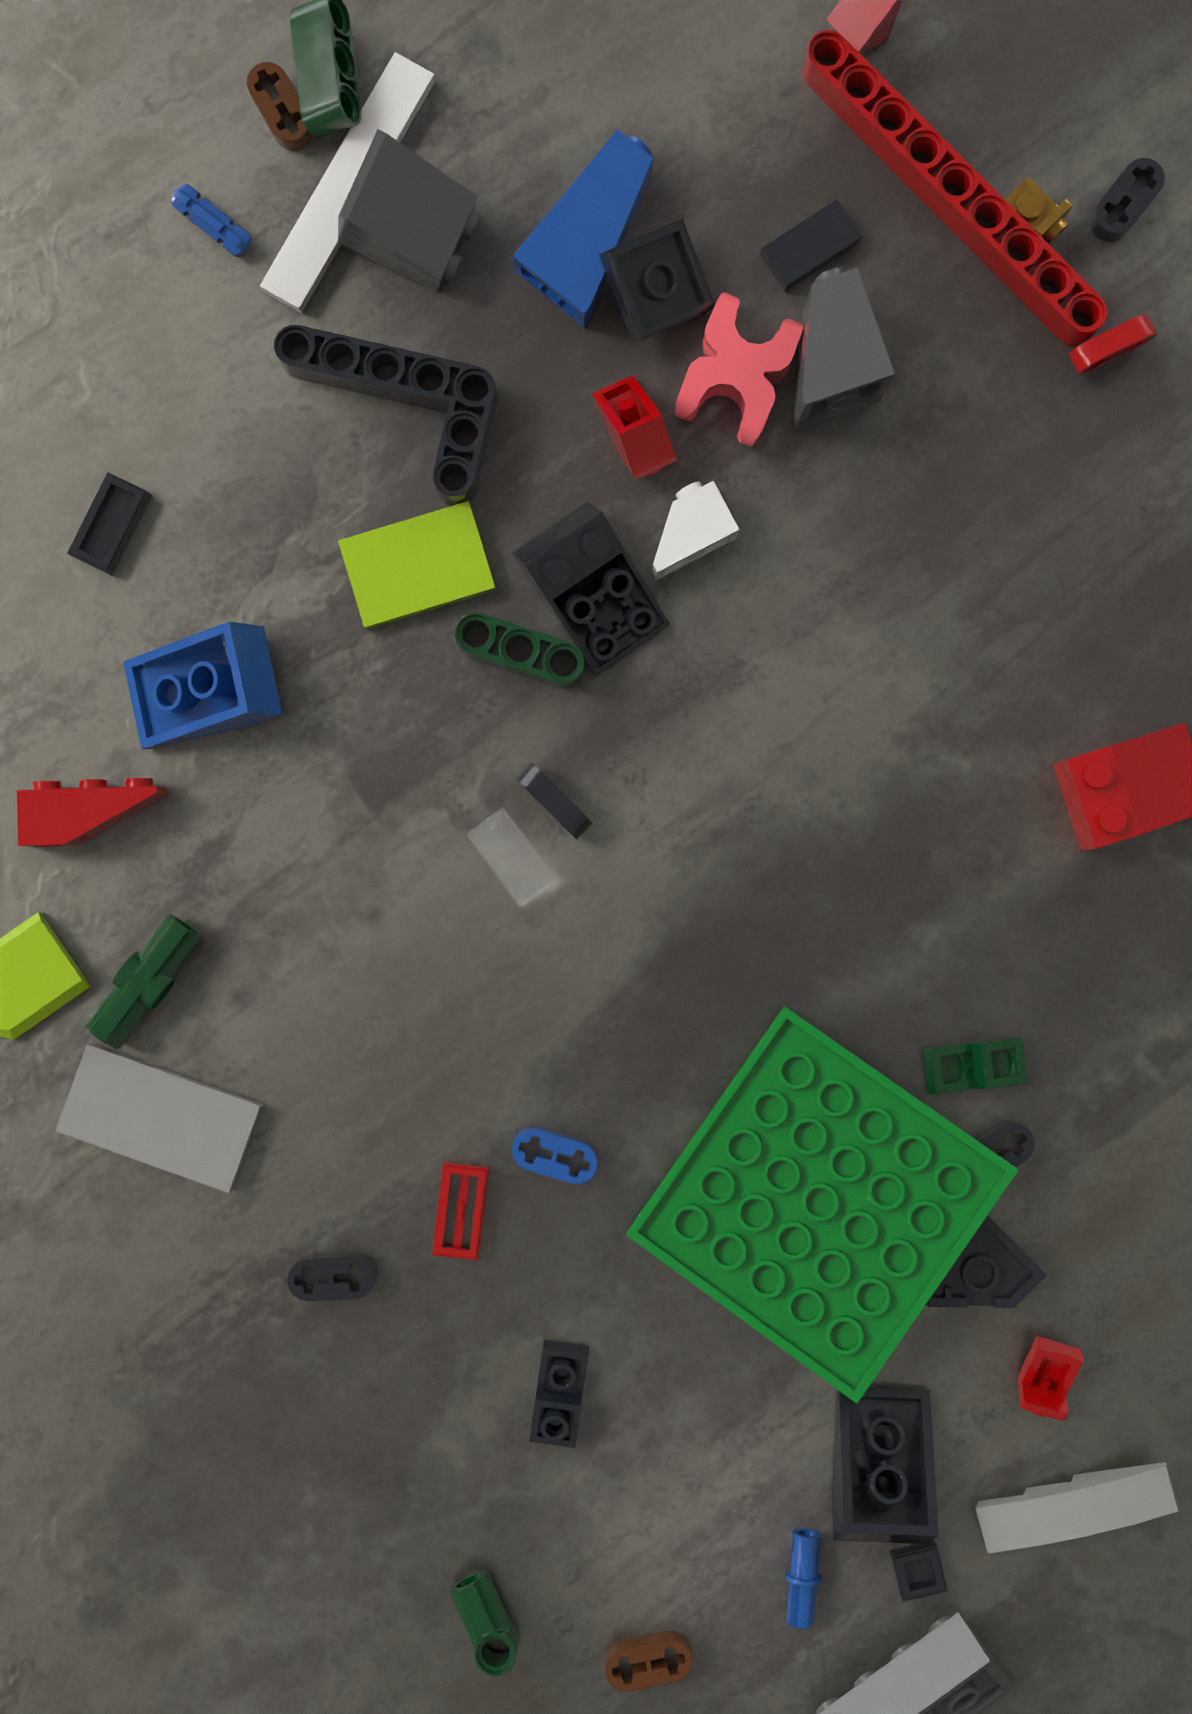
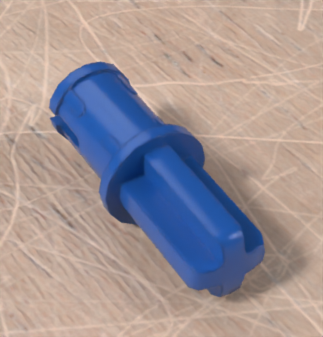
M797 1528L792 1531L791 1568L785 1572V1579L789 1582L786 1620L789 1626L807 1629L814 1624L817 1586L822 1584L823 1579L818 1574L823 1535L813 1529Z

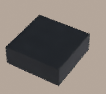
M934 1540L927 1544H914L889 1550L899 1594L903 1602L948 1591L937 1544Z

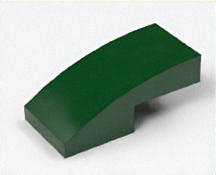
M1022 1037L923 1048L928 1094L939 1095L971 1089L988 1090L1028 1083Z

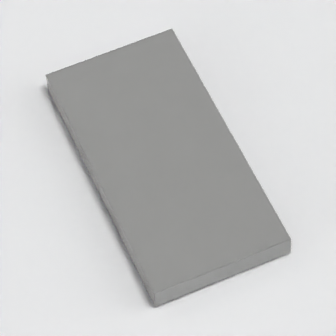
M89 1043L84 1050L55 1131L230 1193L234 1187L263 1104Z

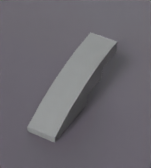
M1163 1462L1074 1474L1071 1482L1027 1487L1023 1495L978 1501L975 1509L987 1553H995L1057 1543L1132 1526L1178 1512L1179 1505L1167 1463Z

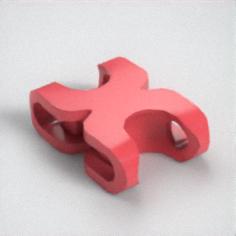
M724 292L719 296L705 328L702 345L703 352L707 357H699L690 364L676 401L675 417L691 421L695 419L699 409L707 399L715 396L729 397L738 404L742 413L737 439L740 443L752 448L760 438L776 398L775 390L771 383H778L786 376L804 327L800 322L786 319L782 322L780 329L772 340L762 344L749 343L739 336L735 326L740 301L736 296Z

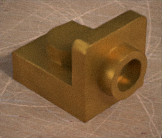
M1029 176L1005 198L1049 245L1069 225L1064 218L1073 205L1065 199L1058 206Z

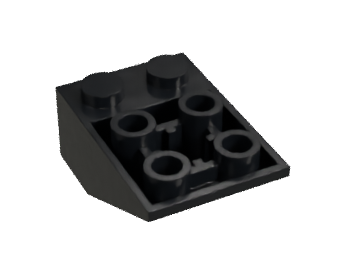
M588 501L512 553L566 635L580 649L584 661L595 676L670 625L603 512Z

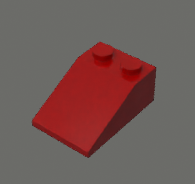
M1186 723L1053 764L1081 851L1097 849L1192 817V741Z

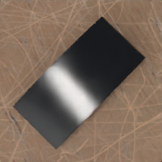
M544 1340L529 1442L575 1448L589 1346Z

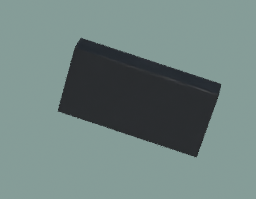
M836 199L761 248L760 256L785 292L860 243L862 236Z
M107 472L67 554L112 576L152 495L148 491Z

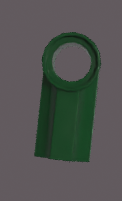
M488 1570L477 1571L451 1586L450 1593L475 1648L474 1657L477 1666L485 1674L497 1677L509 1672L515 1664L520 1635L517 1627L509 1620ZM491 1639H501L507 1644L509 1650L502 1654L493 1653L486 1646V1642Z

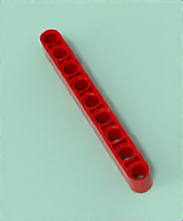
M824 30L815 34L809 41L802 70L803 78L807 85L1060 341L1066 345L1076 347L1090 340L1102 327L1107 318V306L1102 297L841 34L832 30ZM821 56L829 57L835 64L825 66L817 62L816 58ZM852 88L860 89L866 94V97L855 98L847 90ZM882 120L892 121L899 129L895 131L886 130L879 122ZM911 153H924L928 156L930 162L919 163L914 160ZM943 185H956L961 190L962 195H950L945 191ZM985 216L989 218L994 228L987 229L981 227L975 217ZM1007 249H1019L1025 255L1026 261L1014 260L1008 254ZM1040 280L1051 281L1056 286L1058 293L1050 294L1045 292L1040 286ZM1072 312L1084 314L1089 320V326L1083 327L1078 325L1072 317Z

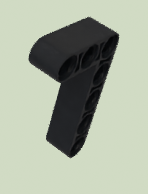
M289 325L283 327L277 333L274 339L276 356L284 370L292 377L447 413L433 469V482L440 499L450 506L466 501L470 502L474 498L479 484L498 397L494 379L486 369L302 325ZM299 344L309 346V350L303 358L299 360L288 358V353L294 346ZM350 355L354 357L352 364L347 369L335 370L332 368L333 361L338 356ZM394 365L398 368L394 378L388 381L376 378V374L382 366ZM429 375H437L443 379L442 385L433 391L422 389L420 384ZM474 385H481L488 390L487 395L479 401H470L464 397V394L469 387ZM463 429H471L478 434L476 440L468 446L456 444L454 442L455 435ZM449 474H464L467 477L465 486L457 491L446 489L443 486V482Z

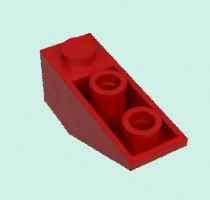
M152 778L125 779V787H107V780L85 779L78 780L79 788L61 789V781H33L32 790H17L18 846H79L168 796L167 789L153 786Z

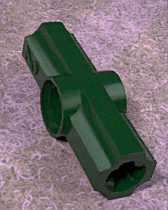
M168 914L142 950L131 955L119 969L112 982L115 986L100 1003L92 1017L89 1018L85 1027L101 1042L115 1049L121 1048L148 1011L154 1010L169 993L176 980L174 975L183 963L186 962L203 937L183 920Z

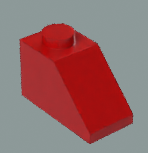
M633 375L592 393L615 447L635 480L643 476L656 474L664 466L677 461L662 414Z

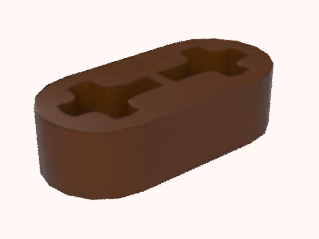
M263 62L254 66L247 76V87L255 106L275 141L287 150L296 151L304 148L310 142L312 135L303 123L299 96L286 73L279 65L272 62ZM269 79L273 85L275 84L279 99L272 101L268 92L263 90L261 84L263 81ZM287 111L292 121L297 123L299 130L296 133L291 134L288 129H285L281 114Z
M664 1631L618 1641L608 1649L605 1656V1675L607 1680L615 1689L620 1691H634L677 1682L684 1679L692 1667V1651L689 1641L683 1634L676 1631ZM674 1647L675 1653L679 1654L676 1665H669L667 1659L663 1658L665 1657L666 1648ZM628 1657L629 1662L634 1664L632 1665L631 1674H623L622 1668L618 1667L619 1658Z

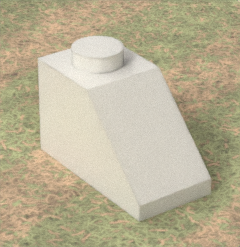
M699 481L694 482L676 493L677 500L672 502L652 567V575L656 581L736 539L739 528L714 481L704 486Z

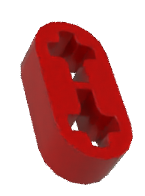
M1144 313L1084 342L1073 349L1068 356L1077 374L1083 375L1141 347L1157 336V332L1148 314Z

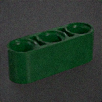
M312 0L293 8L290 12V26L300 112L306 129L314 138L319 139L358 125L361 121V105L352 26L343 0Z
M475 612L463 616L455 627L454 635L460 650L472 660L564 689L574 687L581 681L584 675L585 662L583 654L577 646L570 642ZM482 626L489 631L488 641L483 646L477 648L467 645L465 643L467 631L472 627ZM524 640L533 646V653L526 661L515 662L509 658L508 649L515 641ZM563 654L570 655L577 662L576 670L566 677L558 676L551 670L553 660Z

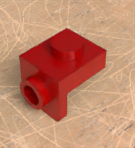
M1036 1336L1017 1376L1021 1408L1041 1417L1047 1416L1065 1421L1069 1413L1066 1396L1083 1363L1081 1349Z

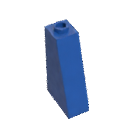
M619 129L615 131L513 255L515 273L584 329L591 321L608 281L599 254L624 243L652 177L653 157L648 146L636 136L628 138Z

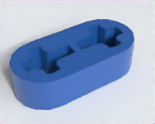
M531 1126L520 1131L512 1144L513 1158L520 1167L571 1184H582L590 1180L597 1170V1155L590 1144L557 1132ZM532 1136L540 1138V1147L553 1151V1155L549 1157L537 1154L534 1161L525 1158L526 1150L520 1148V1143H529ZM576 1150H581L584 1152V1160L589 1162L590 1166L588 1168L581 1167L578 1174H573L569 1172L570 1164L568 1162L557 1159L558 1153L573 1156Z

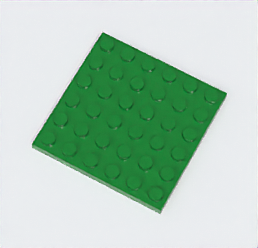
M784 1006L625 1235L857 1404L1019 1169Z

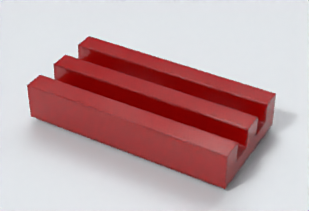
M450 1161L443 1162L432 1255L478 1261L490 1166H472V1164L467 1163L455 1164ZM452 1174H458L461 1176L452 1247L443 1245ZM470 1176L478 1177L473 1227L470 1249L462 1248L469 1182Z

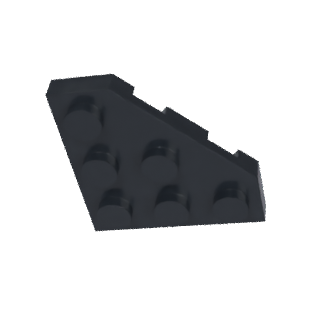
M987 1215L926 1305L929 1307H967V1305L1014 1308L1047 1275Z

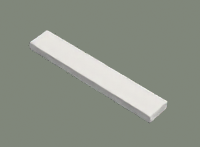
M396 52L393 54L361 110L360 123L349 130L260 284L262 292L302 314L341 244L337 243L338 216L377 129L401 142L436 82L434 73Z

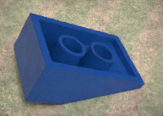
M229 621L123 661L140 745L143 750L241 729L283 715L264 626Z

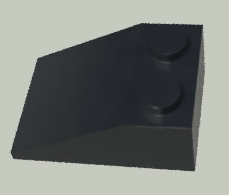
M868 1387L857 1404L837 1390L832 1476L833 1541L927 1544L939 1536L930 1390Z

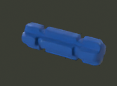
M182 184L174 190L171 204L177 211L184 216L190 214L189 220L217 243H220L222 240L224 242L223 248L233 256L240 257L244 252L248 251L252 237L244 228L238 224L235 227L232 226L234 220L208 199L203 197L200 200L201 194L189 184Z

